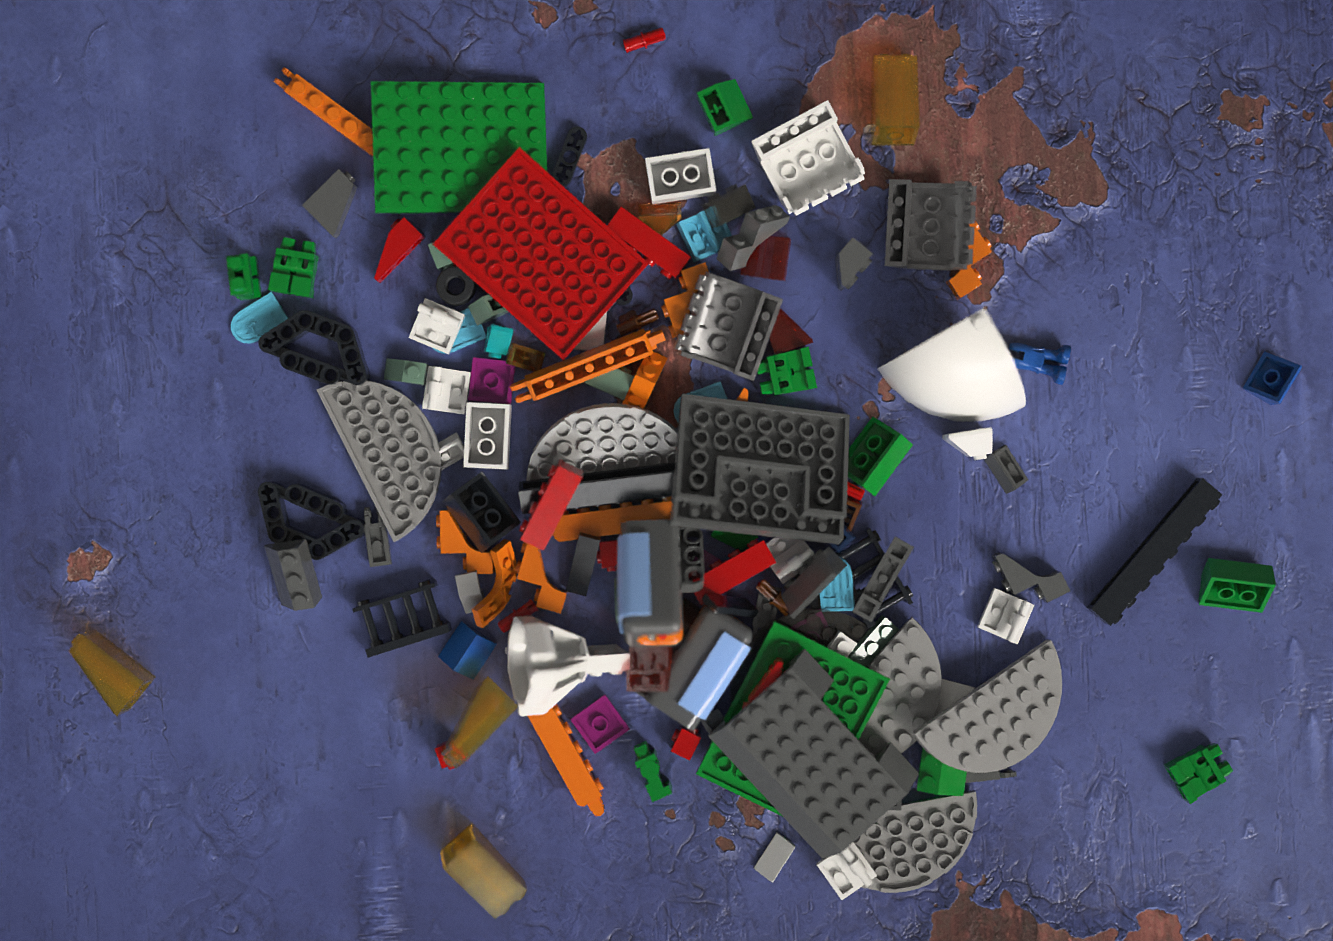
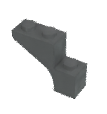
M777 205L746 212L739 234L723 238L717 260L730 271L745 267L754 249L786 225L790 216Z
M995 553L992 555L994 559L992 565L997 573H1001L1004 579L1001 583L1006 592L1010 591L1011 594L1016 595L1035 585L1034 592L1039 600L1042 599L1047 603L1070 592L1060 571L1038 576L1005 554Z

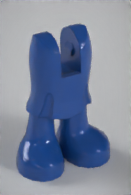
M1009 343L1008 350L1024 353L1023 360L1012 358L1016 369L1048 375L1053 379L1054 383L1063 385L1067 367L1044 364V359L1067 365L1071 353L1070 345H1062L1058 350H1049L1044 347H1033L1023 343Z

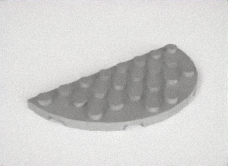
M341 381L334 385H326L317 389L393 542L400 540L423 520L438 492L442 460L438 439L431 423L412 400L383 384L366 381L363 385L357 386Z
M611 403L581 408L558 420L539 439L529 460L526 481L550 478L547 476L553 464L557 465L559 459L583 470V474L675 462L678 431L659 415L637 406Z
M913 617L904 624L867 666L890 678L859 738L860 743L873 757L889 742L900 753L912 746L917 741L912 732L932 719L938 707L941 694L940 663L933 643Z
M1049 639L1045 640L913 731L912 734L918 743L940 762L967 772H994L1008 768L1025 759L1047 736L1060 706L1062 672L1052 641Z
M976 791L964 792V796L946 795L903 803L901 811L889 810L854 841L877 874L872 879L873 883L870 886L866 887L863 885L862 888L884 893L907 892L929 885L933 880L939 878L944 873L946 874L962 857L973 836L972 832L975 819L977 818Z

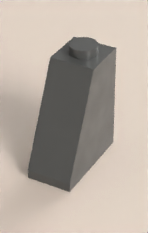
M339 169L302 205L334 238H337L341 232L358 188L353 183L355 178L348 171L343 173Z

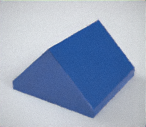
M1264 351L1243 389L1269 405L1281 404L1302 366Z
M461 621L438 657L453 671L474 680L497 643Z

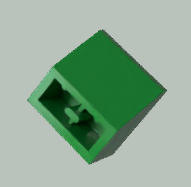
M736 79L717 83L697 92L696 98L714 137L753 119Z

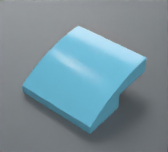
M718 205L701 211L697 215L676 224L694 263L718 253L723 238L732 236Z

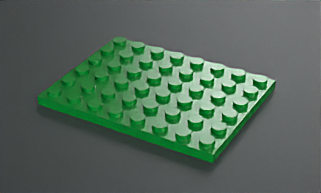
M371 81L375 213H461L519 147L547 171L544 83Z
M773 621L722 722L728 723L742 710L743 703L748 701V696L776 658L782 659V674L790 667L788 662L805 648L834 680L821 700L859 740L890 678L795 630ZM711 741L696 771V775L782 816L722 750Z

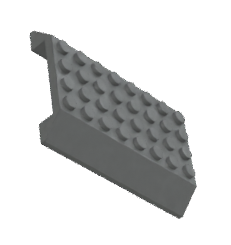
M804 648L788 662L790 667L728 723L723 721L708 737L822 859H826L843 852L907 795L919 773L891 742L874 757L821 700L834 680Z

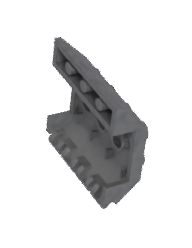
M889 179L885 266L903 269L953 271L965 270L967 265H972L973 249H968V246L974 245V227H969V225L975 223L976 206L971 205V202H976L977 186H972V183L968 181H955V184L912 183L911 180Z
M706 272L705 276L700 274L695 286L699 293H693L688 306V310L692 311L691 315L685 314L680 329L685 331L684 335L678 334L674 346L678 350L677 354L728 370L735 375L754 381L783 299Z

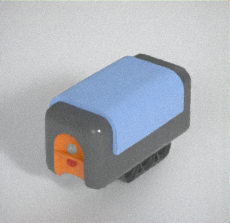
M670 520L626 521L621 524V536L617 538L618 622L620 633L624 635V640L629 646L667 647L678 645L683 637L682 593L698 592L704 586L703 534L701 529L669 525ZM693 536L697 537L698 540L689 541L688 538ZM692 556L699 558L695 562L689 560ZM695 576L698 577L699 580L697 582H692L689 580V578Z
M704 605L678 645L669 646L666 651H660L657 647H650L629 680L630 688L644 697L648 703L694 731L701 719L706 720L749 653L752 631L747 624L733 615L713 613L707 605ZM648 658L655 659L657 667L655 669H648L645 666V660ZM637 676L645 679V685L641 688L636 687L633 683V679Z

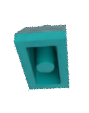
M495 325L488 326L484 352L489 353L488 357L501 359V355H507L514 329Z

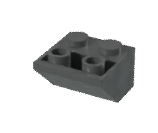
M854 237L835 258L837 285L840 291L844 288L849 289L858 279L856 276L857 272L860 271L862 273L872 262L870 257L873 253Z

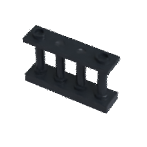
M866 528L867 537L839 553L835 552L839 557L846 559L870 544H873L879 555L851 570L853 581H855L854 578L877 566L885 554L878 543L881 541V538L876 530L871 531L870 528ZM898 575L894 582L900 592L883 601L876 615L904 599L909 605L913 603L911 600L913 594L908 585L903 586ZM853 585L856 605L865 587L861 590L860 588L856 590ZM861 617L868 629L876 625L874 620L870 622Z
M429 579L418 583L419 587L373 602H370L369 599L357 602V607L352 609L353 613L362 611L371 639V647L365 649L367 658L452 631L450 622L444 624V621L440 619L431 588L438 586L437 581L431 583ZM423 591L433 622L431 624L432 628L426 630L423 629V626L420 627L411 594ZM403 599L412 627L410 635L403 636L400 633L390 603L392 600ZM380 604L383 606L392 635L390 637L391 641L383 643L382 639H379L370 611V607Z

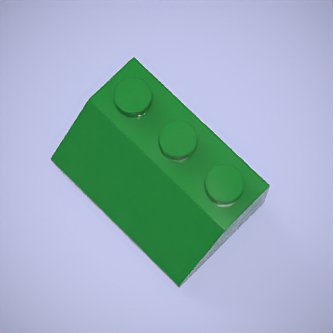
M872 417L849 448L848 478L873 496H876L913 444L896 430Z
M1208 558L1202 571L1198 603L1203 606L1262 613L1276 586L1273 567L1271 565Z
M923 748L917 791L936 795L964 796L967 771H962L940 762Z

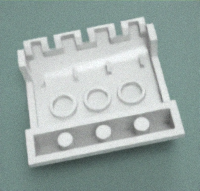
M828 100L751 141L760 165L777 197L789 214L793 212L795 216L808 210L807 204L810 203L814 207L827 200L828 193L834 196L847 189V183L853 186L864 180V167L860 159H856L837 124L838 118Z

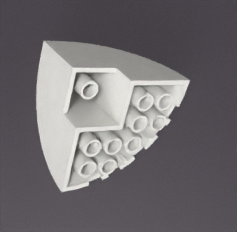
M985 308L877 368L885 381L904 400L928 414L948 420L972 422L1000 418L1025 407L1026 404L1024 389L1016 367Z

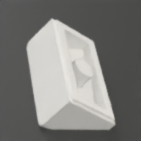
M457 433L439 442L442 470L464 458V444Z
M776 832L754 869L773 882L795 849V844Z

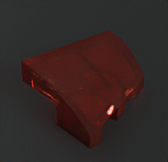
M780 309L769 337L774 354H781L813 343L812 338Z

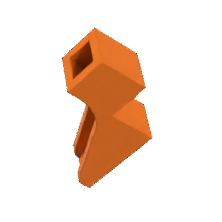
M976 220L975 223L969 225V227H974V245L968 246V249H973V264L992 252L990 249L992 247L991 243L985 236L982 237L979 233L980 227ZM967 265V269L958 270L946 284L958 300L982 285L980 281L982 277L976 269H972L971 265Z
M706 263L682 270V276L678 278L682 289L686 288L687 292L664 299L665 305H662L661 308L665 318H670L672 325L668 326L672 338H677L678 334L684 335L685 331L680 329L685 314L690 313L688 306L693 293L699 291L695 289L699 275L705 276V273L709 272Z
M656 352L645 357L635 374L622 404L644 409L668 358Z
M440 510V515H436V527H440V536H437V549H440L441 554L466 553V557H463V570H467V572L477 571V574L495 573L491 552L484 551L481 553L479 549L473 547L450 511Z
M523 541L521 553H524L522 562H517L515 573L518 574L517 579L542 586L541 589L537 588L534 596V601H537L536 607L561 614L567 591L555 587L548 580L540 549Z

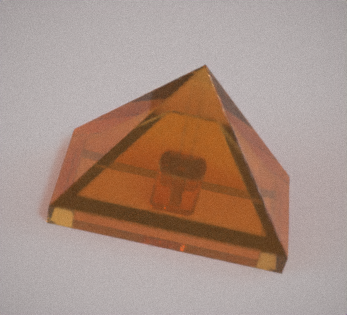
M681 202L654 205L652 203L638 204L639 220L661 236L682 218Z
M511 343L506 364L535 372L542 368L545 352Z

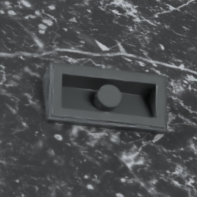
M1006 444L984 459L1006 494L1015 491L1028 481V478Z

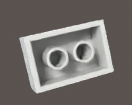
M709 148L645 158L652 205L716 195Z
M466 402L463 467L509 469L512 405Z

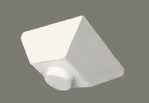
M992 427L942 435L943 440L967 457H973L974 460L986 459V454L992 453Z

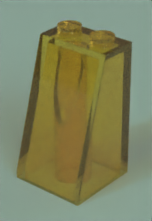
M909 54L874 55L872 62L871 145L914 146L920 127L917 56Z
M97 630L86 631L83 634L79 633L71 642L73 646L69 650L70 654L116 716L129 711L155 679L152 673Z
M488 676L474 689L441 752L444 762L455 769L466 762L518 708V705Z
M473 823L469 824L440 850L443 869L495 919L499 915L505 914L515 901H519L524 897L527 891L525 881Z

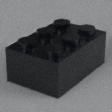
M483 472L451 493L443 501V504L481 553L521 524V521Z

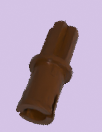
M650 309L637 316L634 314L632 318L617 323L616 327L622 337L637 329L641 330V327L657 321L659 316L655 309Z
M766 579L760 580L756 585V589L768 599L769 604H773L784 616L788 615V610L781 596L782 592L780 590L777 591Z

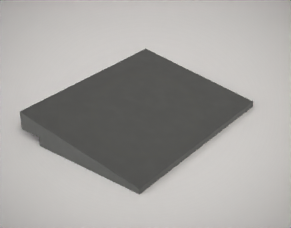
M682 394L669 525L840 544L844 537V519L847 517L850 415Z

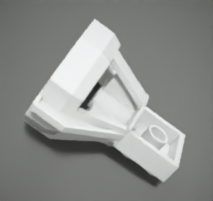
M533 616L514 617L508 634V647H505V653L508 655L507 670L514 700L518 702V714L520 716L545 714L578 683L584 682L588 673L590 676H601L603 672L619 675L622 674V671H630V653L617 644L587 646L585 638L579 634L546 623Z

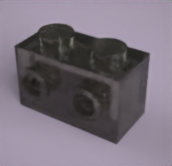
M735 183L725 188L726 193L720 195L717 192L707 197L708 202L702 204V207L712 228L721 226L756 208L745 184L737 186Z

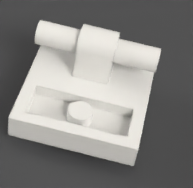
M425 298L423 304L420 303L417 311L419 313L409 338L450 354L465 314Z
M428 366L422 408L465 415L471 372Z
M774 537L766 543L776 561L770 567L782 584L797 575V572L805 564L809 566L814 562L812 559L814 553L804 540Z
M993 588L977 627L1018 644L1034 605Z
M854 842L843 852L816 863L841 900L863 885L866 887L870 886L873 883L872 879L877 876Z

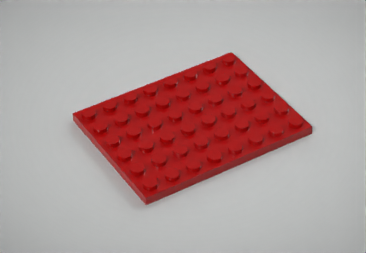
M520 147L433 243V246L562 360L571 353L649 264Z

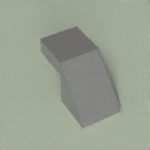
M477 571L455 575L459 598L466 614L472 613V608L485 598L483 588H480Z

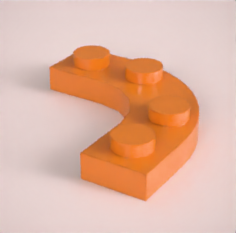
M503 539L490 550L496 572L495 583L490 593L472 608L476 625L484 628L505 608L511 598L509 592L512 582H516V559L511 541Z

